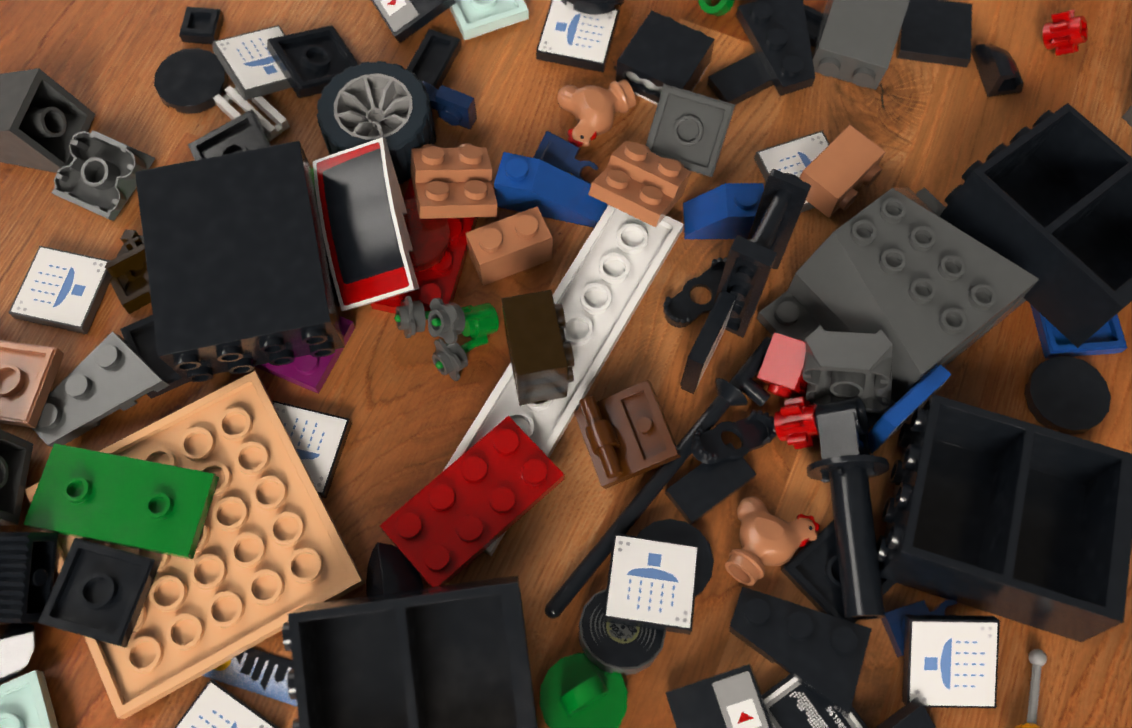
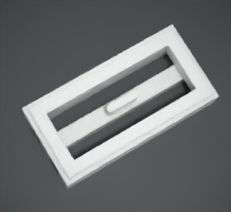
M228 86L224 89L226 94L223 97L218 94L213 98L216 105L232 120L241 116L230 105L234 101L245 112L253 110L257 114L270 141L290 127L287 119L262 96L250 100L276 123V126H273L252 105L244 100L236 87Z

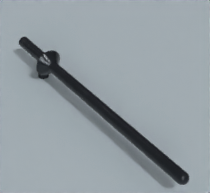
M765 337L729 382L721 378L715 379L717 397L678 443L677 448L681 457L661 465L568 577L545 606V614L549 618L554 619L561 615L611 553L614 533L626 535L692 454L690 444L695 431L699 427H702L704 432L711 430L730 406L747 405L748 401L744 394L760 407L769 399L771 395L757 384L753 377L762 366L771 338Z

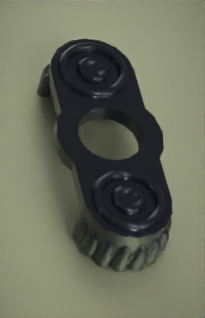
M721 257L717 260L713 259L711 267L697 278L689 280L683 286V290L674 298H666L663 304V313L670 325L678 328L686 327L702 314L711 311L727 257L724 259ZM701 286L708 289L712 299L702 305L693 302L689 293L695 287Z
M753 410L745 419L736 422H721L714 429L705 432L702 427H699L695 431L690 444L691 452L698 461L705 464H714L726 459H741L749 451L765 446L776 437L774 417L769 416L768 412L763 413L762 410ZM729 431L736 434L740 438L741 448L732 449L727 447L721 439V433Z

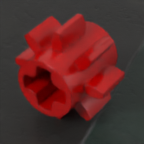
M1075 10L1052 14V22L1046 23L1043 26V41L1046 49H1056V56L1078 52V44L1085 43L1088 39L1086 18L1083 15L1075 17Z
M804 396L784 400L785 407H781L780 411L775 412L774 427L780 441H787L788 445H793L795 450L813 447V439L818 438L819 435L815 420L817 404L811 405L810 401L805 402Z

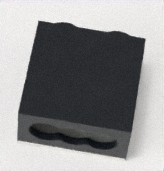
M651 10L617 60L616 82L623 79L627 80L635 95L658 105L664 84L692 92L710 65L715 39L701 31L693 30L680 24L668 16H663Z

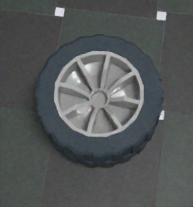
M377 61L371 63L363 62L360 65L350 66L331 79V82L322 90L321 98L318 99L317 120L329 155L383 137L386 139L399 185L411 178V148H420L425 144L435 145L436 130L426 87L412 71L406 70L398 64Z

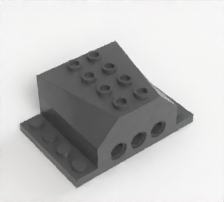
M925 187L916 194L910 188H891L836 229L798 269L788 291L762 309L756 319L772 336L775 332L805 341V338L819 326L824 331L876 334L881 329L893 344L892 407L936 365L939 366L941 364L945 368L1027 300L1023 297L1038 282L1039 278L940 217L946 207ZM867 413L868 430L878 422L883 414Z

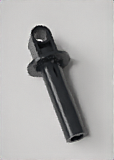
M860 397L820 404L815 409V420L819 432L822 460L811 463L806 469L809 478L822 481L823 483L830 482L844 619L872 620L884 618L885 609L869 478L887 472L889 470V461L880 456L870 455L868 416L865 405Z

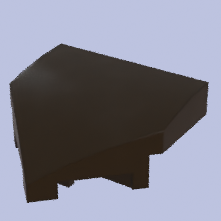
M125 229L120 238L124 243L115 259L107 262L105 268L112 276L110 283L122 306L128 314H131L151 303L143 236L139 235L136 230Z

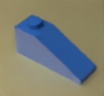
M503 152L494 181L497 207L523 212L538 206L542 217L595 228L608 207V204L588 195L591 187L590 183L543 160Z

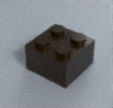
M551 290L501 298L505 334L519 406L567 397L568 382H574L572 369L574 357L570 341L566 342L564 328H566V321L562 303L554 305Z

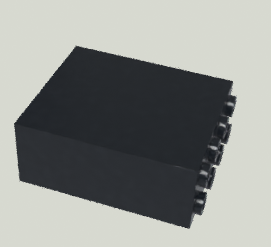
M1067 103L1054 113L1051 110L1046 111L1033 124L1032 129L1027 126L1022 128L1011 139L1010 145L1006 146L1004 143H1001L988 155L985 163H982L980 160L973 163L961 177L965 181L964 184L957 186L945 198L944 201L948 205L940 217L1039 278L1038 282L1023 298L1078 348L1132 301V157Z
M300 141L135 171L158 357L184 380L204 382L212 379L213 374L227 371L232 374H242L252 371L254 366L267 363L275 366L286 365L294 362L296 357L306 355L326 357L334 354L335 349L345 348L334 281L322 234L314 173Z
M935 394L930 397L923 408L918 407L913 413L911 423H904L898 436L897 446L903 448L900 460L897 459L890 474L889 482L895 484L893 497H888L882 512V521L887 522L885 535H881L876 543L880 577L894 580L896 583L948 600L953 599L958 603L1079 642H1083L1124 623L1132 545V454Z
M519 575L307 604L288 613L289 622L283 623L282 637L284 648L286 651H292L293 670H289L287 676L288 693L291 700L297 699L298 718L293 720L292 728H538Z

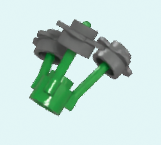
M406 296L404 300H401V306L396 307L394 320L397 323L398 329L404 331L405 338H411L416 332L425 331L426 320H428L430 335L432 337L439 336L445 340V343L440 338L434 341L436 351L432 355L433 363L441 374H449L452 380L458 381L461 378L459 371L468 366L466 353L475 347L487 344V335L498 331L499 319L495 308L490 303L476 306L469 305L461 308L456 303L444 304L441 298H434L430 302L431 311H425L421 300L412 301L411 296ZM461 333L465 337H471V340L462 346L456 342L458 335Z

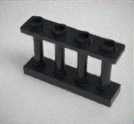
M776 169L771 170L748 239L737 235L727 257L715 301L722 291L736 296L725 330L744 338L750 326L771 269L777 270L782 261L811 189L810 184L802 181L794 174L783 173Z

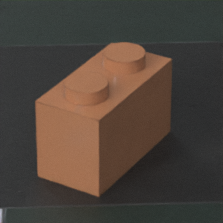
M849 125L802 171L800 179L811 185L806 201L828 218L839 208L845 211L859 195L857 189L862 184L869 187L879 176L882 168L878 165L885 151Z
M538 206L465 233L469 256L483 286L553 259V237Z

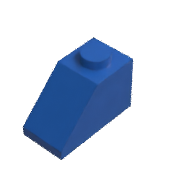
M725 183L684 202L682 207L684 239H735L737 235L748 239L764 191V183Z

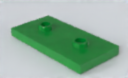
M54 443L23 525L29 528L193 560L219 477L214 473Z

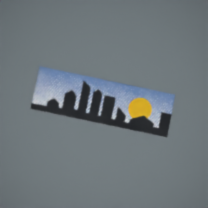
M250 648L202 675L297 706V699H290L287 686L288 671L293 670V661Z

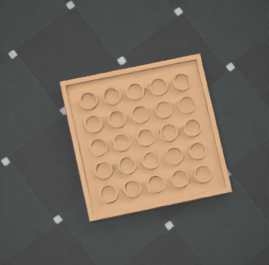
M256 371L98 451L214 473L219 477L193 560L59 533L57 539L55 566L58 573L61 571L74 538L161 562L126 648L84 636L116 716L120 719L128 718L282 631L283 623L289 622L288 613L307 604L335 601L365 584ZM39 482L25 489L30 504ZM41 530L42 533H54V532H49V531Z

